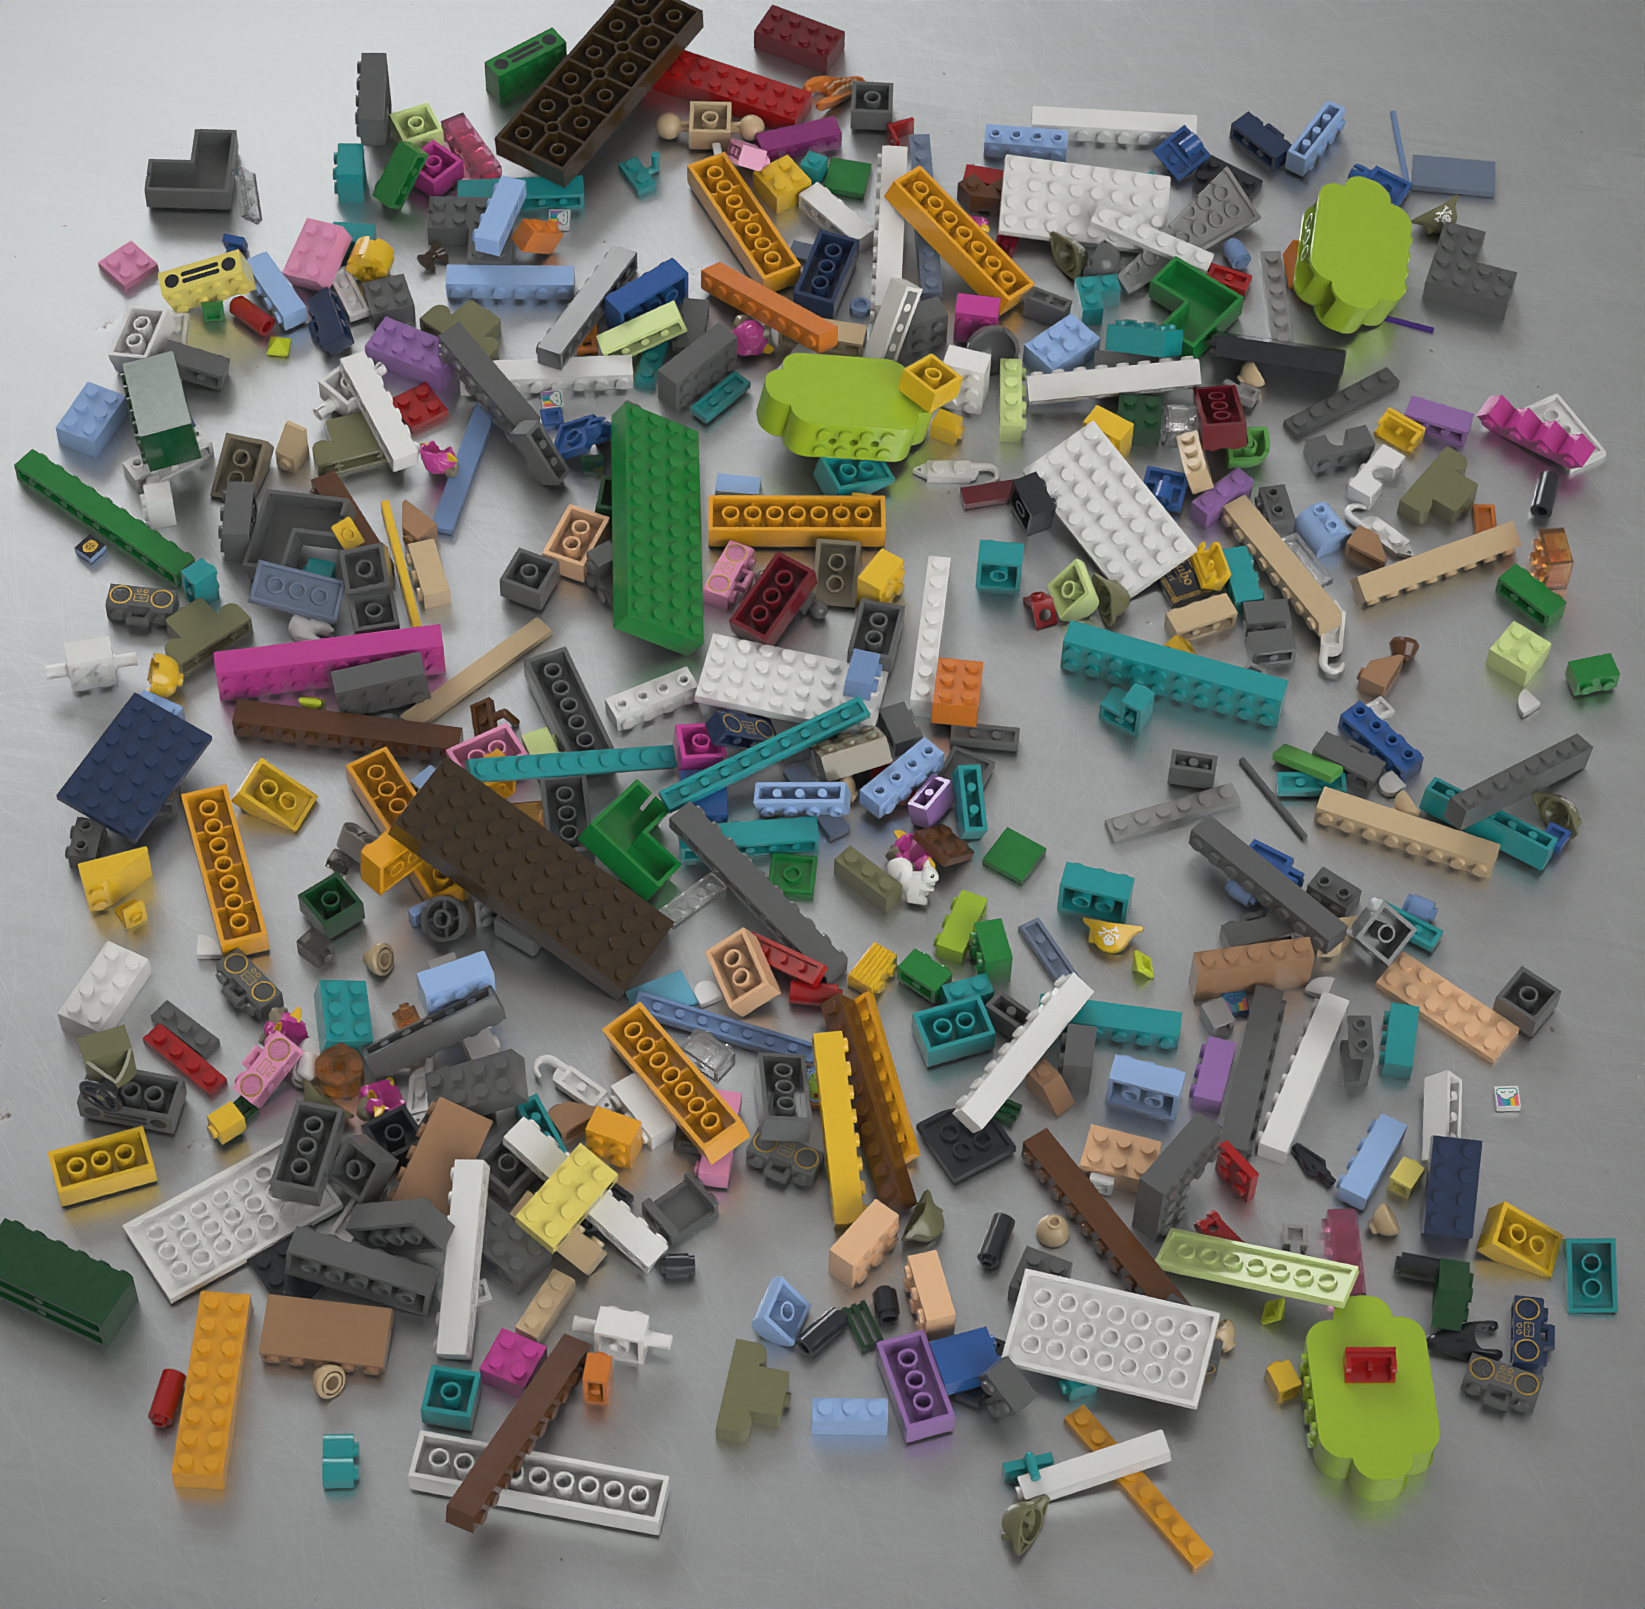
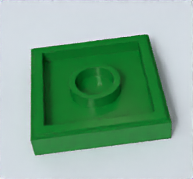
M831 157L823 187L828 188L832 194L864 199L872 164Z
M1007 827L984 856L982 863L1022 885L1045 855L1046 848Z
M772 852L768 880L773 885H778L784 892L785 897L813 900L818 856Z

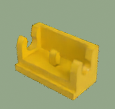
M1389 407L1377 422L1379 426L1374 431V436L1410 456L1423 442L1426 428Z
M1214 541L1208 549L1203 550L1206 547V543L1202 542L1198 545L1197 552L1190 556L1201 588L1220 591L1232 574L1220 543Z

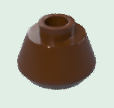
M1393 637L1389 641L1391 656L1401 654L1404 656L1403 663H1408L1416 655L1419 644L1413 638Z

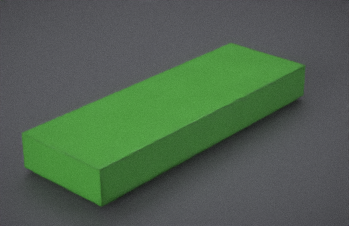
M1286 743L1273 752L1272 760L1328 783H1332L1343 773V766Z

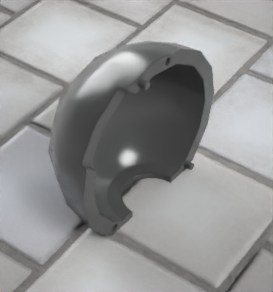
M996 324L983 326L975 331L966 345V349L991 354L990 376L999 375L1000 358L1018 359L1020 353L1019 341L1008 328Z

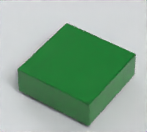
M223 301L201 303L204 322L225 320Z

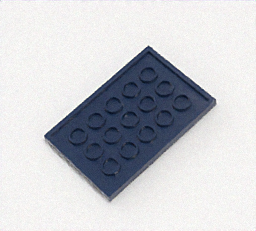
M134 692L56 795L57 800L136 844L209 746L212 736Z

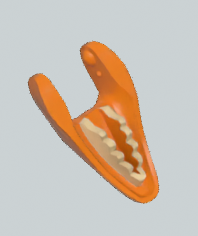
M817 76L806 81L802 89L826 95L827 98L821 99L816 103V109L824 111L838 106L852 96V81L865 82V80L860 76Z

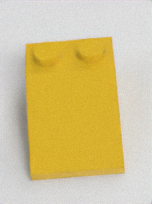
M261 757L252 766L231 799V802L255 817L295 833L318 795Z
M147 846L77 864L89 912L100 911L113 906L152 876Z
M1503 1201L1488 1208L1476 1251L1495 1262L1551 1278L1564 1235L1508 1202Z

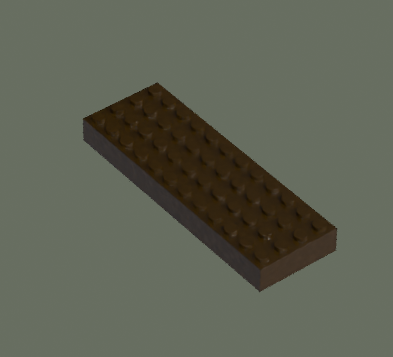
M615 0L494 138L496 155L566 188L704 28L703 10L682 0Z
M447 756L393 823L388 832V835L617 1001L675 923Z

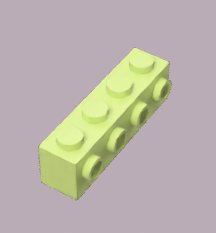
M671 301L597 335L596 338L604 356L631 354L634 356L687 332V328L675 301Z
M1000 358L999 442L1021 443V433L1026 431V418H1022V414H1026V401H1022V398H1026V385H1022V381H1026V368H1022V359Z

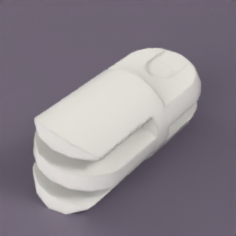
M306 1038L299 1045L305 1052L293 1066L292 1082L298 1088H304L302 1083L304 1078L312 1082L316 1076L320 1060L319 1041L314 1038Z

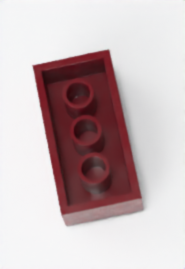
M772 4L754 30V48L827 75L845 48V31Z
M1236 385L1194 387L1193 413L1203 450L1216 451L1221 448L1239 449L1247 447V423Z
M777 551L729 619L732 633L747 641L774 646L818 583L815 570Z

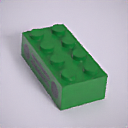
M551 27L485 61L486 91L499 105H502L542 84L567 56L566 41Z

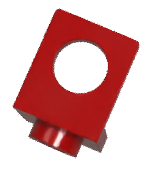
M913 117L887 124V140L890 146H899L898 138L914 134Z
M1039 591L1030 594V596L1023 597V602L1032 607L1037 629L1058 623L1051 596ZM1043 609H1048L1051 613L1047 621L1039 619V613Z

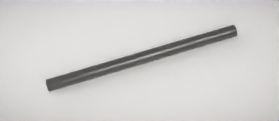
M1244 757L1240 758V764L1301 839H1306L1308 837L1306 832Z

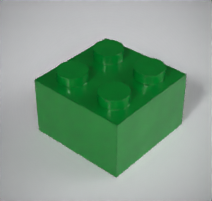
M1002 918L975 922L973 932L970 933L971 945H969L970 957L975 959L976 965H974L975 975L986 973L991 985L1010 982L1013 956Z

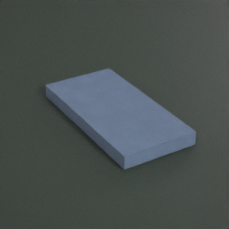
M1413 154L1411 183L1413 185L1411 190L1494 197L1495 162Z
M259 560L248 603L336 625L345 584L342 580Z

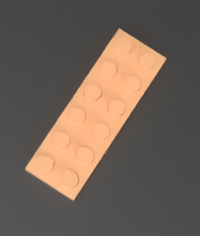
M1404 951L1401 952L1376 981L1375 987L1400 1004L1419 1006L1418 1016L1491 1064L1494 1063L1519 1033L1520 1028Z

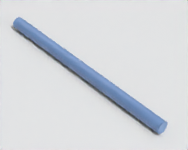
M1392 110L1390 111V117L1402 177L1410 182L1396 111Z

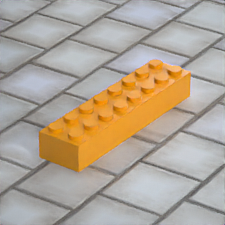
M722 152L687 165V183L750 278L774 292L796 284L801 275V264L727 154Z
M920 165L893 181L884 198L979 296L1000 298L999 316L1026 298L1035 283Z
M708 495V546L726 547L731 540L748 547H816L818 538L858 541L862 543L863 547H885V496Z
M384 747L345 765L349 785L380 833L391 829L393 823L417 794L388 748ZM427 862L422 863L408 874L424 901L439 895L453 896L460 901L465 900L464 889Z
M497 748L493 752L484 755L483 758L504 757L506 755ZM516 781L484 783L505 799L516 792ZM390 830L382 832L378 839L371 844L368 843L361 850V880L380 896L425 862L388 835Z
M227 784L181 794L187 825L223 958L236 948H239L245 955L270 950L268 934Z
M641 1002L634 1005L602 1029L611 1047L632 1072L637 1074L664 1110L711 1165L750 1137L740 1117Z
M201 1291L171 1471L174 1486L225 1490L253 1312L251 1294Z

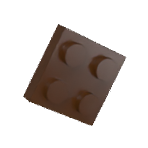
M944 824L918 830L912 837L943 867L970 860L975 853L964 840L958 838L952 832V829Z

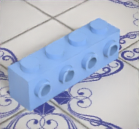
M1327 100L1287 151L1285 168L1301 176H1304L1308 170H1312L1318 157L1321 158L1324 154L1326 146L1333 143L1336 133L1343 130L1346 123L1344 120L1346 108Z
M986 124L983 156L1005 158V155L1008 154L1066 162L1068 130Z
M501 176L499 182L495 183L493 196L488 198L485 214H481L479 227L473 231L472 241H475V251L500 256L526 198V181Z
M265 251L246 259L253 271L256 286L254 292L257 296L262 297L265 308L271 310L275 322L281 324L286 331L308 321L306 306L268 252Z
M924 737L860 789L859 803L878 819L885 814L891 813L900 801L908 799L911 793L917 787H922L932 774H938L943 769L944 752Z
M756 782L753 804L759 815L765 817H772L774 815H785L787 817H795L797 815H807L810 817L830 815L832 817H840L842 815H849L851 792L846 782Z
M1383 1113L1380 1114L1377 1121L1372 1120L1367 1130L1370 1134L1367 1139H1361L1357 1147V1151H1359L1357 1157H1351L1346 1167L1349 1171L1346 1176L1342 1174L1336 1184V1188L1339 1189L1338 1199L1362 1211L1364 1210L1402 1143L1408 1125Z

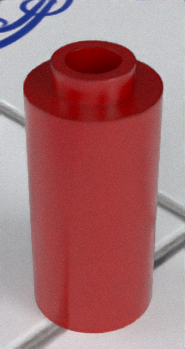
M242 295L231 300L229 304L230 313L261 336L267 335L272 330L275 320L265 311Z
M791 980L789 1003L820 1006L821 1003L837 993L843 995V989H839V984L819 982L818 986L814 988L799 980Z
M164 1369L162 1371L148 1413V1418L153 1425L166 1427V1425L172 1424L187 1378L184 1373L175 1369Z

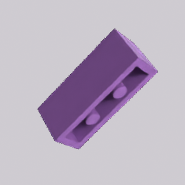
M1411 396L1404 416L1426 428L1424 435L1464 446L1471 429L1474 414L1424 398Z
M1237 467L1217 482L1214 488L1205 491L1192 501L1190 519L1202 529L1207 530L1223 516V505L1243 495H1246L1248 498L1251 497L1254 480Z
M1209 1036L1207 1044L1201 1045L1199 1058L1203 1059L1202 1064L1196 1065L1194 1078H1198L1197 1083L1191 1084L1189 1098H1193L1191 1108L1220 1114L1237 1042Z

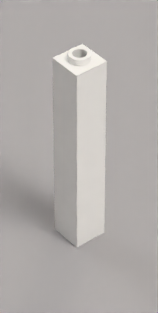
M1161 1429L1040 1469L1041 1479L1035 1482L1031 1481L1029 1473L1017 1477L1019 1486H1016L1015 1490L1019 1501H1029L1043 1494L1048 1495L1051 1501L1171 1461V1454Z

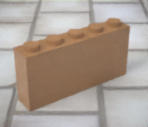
M1310 937L1194 952L1189 976V986L1193 1002L1218 999L1222 993L1245 990L1246 995L1254 994L1256 985L1278 990L1306 987L1310 981L1315 958Z
M439 1097L437 1102H431L426 1112L430 1117L426 1124L421 1123L416 1134L419 1137L416 1146L411 1145L406 1155L409 1162L406 1168H400L395 1179L399 1181L396 1190L391 1188L386 1201L419 1199L422 1197L430 1200L439 1212L447 1216L450 1215L451 1207L448 1204V1194L452 1191L453 1186L450 1173L451 1168L455 1166V1159L476 1160L493 1121L443 1097Z
M268 1294L259 1354L268 1363L277 1364L280 1360L289 1361V1364L293 1366H304V1363L314 1364L315 1368L332 1364L341 1367L344 1372H354V1369L364 1370L363 1373L378 1375L379 1372L386 1371L394 1312L392 1308Z

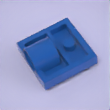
M1185 124L1153 150V154L1178 183L1211 158V154L1206 150L1199 137L1194 132H1191Z
M1147 466L1143 480L1144 484L1165 510L1181 513L1189 483L1186 474Z

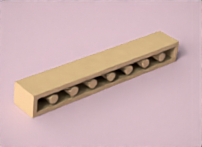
M1243 495L1223 505V516L1221 518L1227 528L1230 527L1236 540L1242 542L1247 547L1248 553L1252 554L1257 560L1259 568L1262 571H1266L1272 584L1280 588L1283 597L1293 604L1296 613L1303 616L1308 628L1314 630L1318 636H1321L1342 625V611L1248 497Z
M1513 521L1352 578L1350 583L1358 605L1366 602L1367 606L1380 602L1378 597L1386 595V598L1389 599L1399 595L1398 590L1405 588L1406 592L1419 588L1418 583L1422 581L1427 585L1438 581L1437 576L1444 574L1446 578L1457 574L1456 569L1463 567L1464 571L1477 567L1476 562L1483 560L1485 564L1496 560L1495 555L1502 553L1504 557L1515 553L1514 548L1521 546V542Z
M1325 786L1314 815V821L1323 825H1329L1344 832L1353 833L1368 840H1375L1389 847H1396L1410 854H1417L1429 858L1431 861L1441 862L1455 869H1462L1476 876L1489 879L1501 844Z

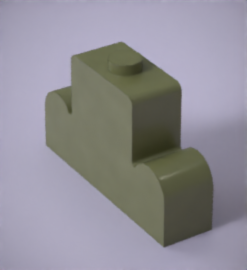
M468 300L453 314L450 313V309L447 306L435 305L420 317V330L436 337L457 322H460L492 361L499 360V346L496 339L501 336V320L489 309L483 308L473 300Z
M362 412L327 420L325 423L328 441L320 440L312 447L314 466L318 477L333 470L340 474L388 462Z
M1446 446L1399 500L1397 514L1412 523L1424 524L1428 521L1430 513L1449 524H1454L1464 512L1468 513L1475 500L1478 484L1465 477L1466 457Z
M198 598L166 618L168 635L172 639L165 644V654L177 662L179 673H183V676L213 658V652L224 651L252 633L251 617L239 605L234 603L224 605L218 614L203 598Z
M736 1339L716 1424V1439L743 1443L752 1434V1422L779 1427L784 1407L789 1408L792 1395V1393L788 1392L790 1374L788 1371L767 1367V1350L760 1343Z

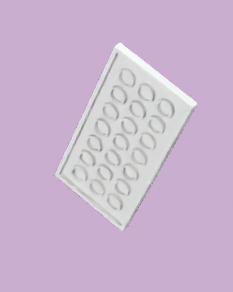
M1006 154L998 234L1050 241L1049 238L1052 237L1049 234L1055 231L1063 236L1077 240L1083 246L1098 247L1105 239L1119 251L1141 253L1144 250L1143 248L1090 226V221L1097 206L1101 205L1159 231H1163L1167 227L1171 177Z
M1094 421L1022 470L1024 476L1036 471L1039 477L1045 480L1049 495H1052L1057 503L1055 515L1106 579L1117 580L1128 591L1130 599L1197 552L1195 545Z
M713 633L694 702L773 719L803 723L853 699V697L843 695L850 663ZM882 671L881 676L875 678L879 680L876 693H871L870 701L862 700L871 713L870 718L839 733L851 732L853 734L860 732V729L865 726L872 725L876 727L889 672Z
M284 1138L122 1225L123 1231L171 1304L243 1265L252 1256L289 1237L294 1233L296 1226L302 1228L310 1224L313 1226L344 1209L342 1202L328 1182L320 1207L272 1197L270 1181Z
M1025 1269L1001 1358L1009 1356L1015 1366L1020 1369L1197 1410L1220 1320V1313Z

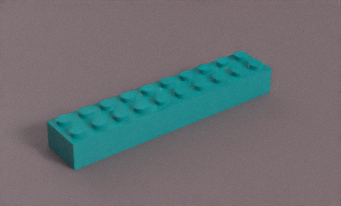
M1072 620L1069 623L1063 640L1060 667L1068 671H1076L1090 677H1097L1112 683L1130 686L1131 688L1137 683L1148 687L1151 691L1155 692V695H1162L1173 698L1176 701L1209 708L1223 714L1227 713L1244 720L1259 722L1266 726L1277 727L1285 703L1289 680Z

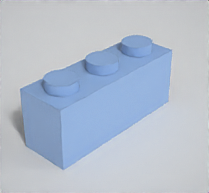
M812 1398V1434L887 1435L888 1399Z

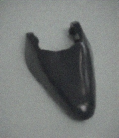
M1496 1321L1467 1322L1462 1324L1460 1332L1443 1329L1426 1337L1429 1350L1454 1356L1469 1362L1472 1353L1495 1361H1499L1503 1357L1501 1350L1482 1349L1477 1344L1475 1331L1493 1332L1497 1330L1499 1326Z

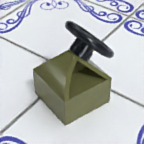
M125 1025L77 1038L82 1062L88 1078L80 1082L79 1091L93 1106L110 1113L119 1112L123 1107L122 1100L115 1093L117 1088L128 1083L137 1074L134 1054ZM110 1098L114 1101L115 1105H112L109 1101Z

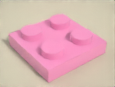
M132 241L124 244L98 262L99 268L124 291H127L158 270V264Z

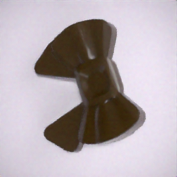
M436 241L432 243L431 249L425 254L417 256L420 265L432 272L435 271L433 263L435 258H438L445 264L448 263L449 255L445 254L444 247Z

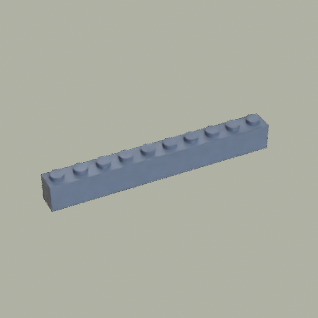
M909 134L908 156L910 171L920 165L933 178L930 134ZM914 229L919 287L923 289L920 301L938 296L942 302L943 288L940 255Z

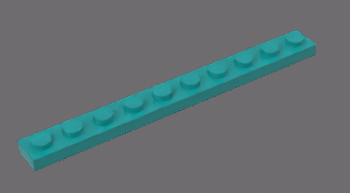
M860 696L855 697L659 791L658 796L670 814L681 809L689 801L692 803L869 719L871 713Z
M674 745L476 758L464 761L466 771L483 783L664 770L677 767Z

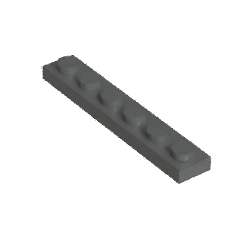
M1385 367L1285 419L1283 426L1297 440L1398 387L1400 380L1388 367Z

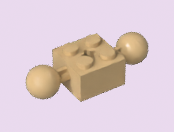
M690 101L689 121H681L674 113H664L656 121V130L665 139H673L680 132H689V149L712 150V143H720L721 149L727 150L731 133H740L743 139L755 141L756 133L764 132L765 125L762 119L756 115H747L740 122H731L732 102Z

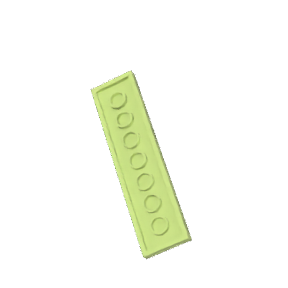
M1170 1228L1155 1260L1163 1271L1343 1309L1359 1274L1358 1266Z

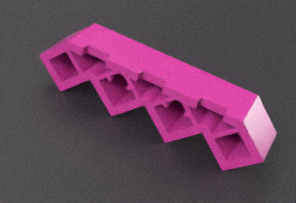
M1503 395L1489 397L1476 415L1482 425L1490 431L1569 469L1583 467L1596 449L1583 433L1569 435L1556 420L1542 422L1530 408L1515 409Z

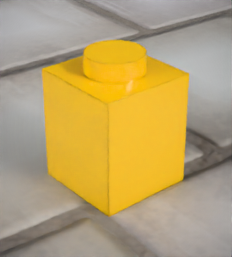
M940 408L931 422L930 437L954 446L957 439H961L965 431L963 417Z
M232 1101L207 1115L209 1125L206 1127L207 1131L213 1139L217 1138L222 1145L247 1130L245 1117Z
M1289 1359L1282 1362L1275 1361L1266 1368L1264 1380L1277 1404L1300 1395L1302 1383Z

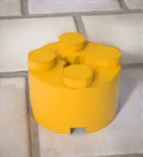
M364 236L359 238L353 247L346 270L362 283L385 278L389 275L395 260L394 250L382 239L371 240L369 239L370 236Z

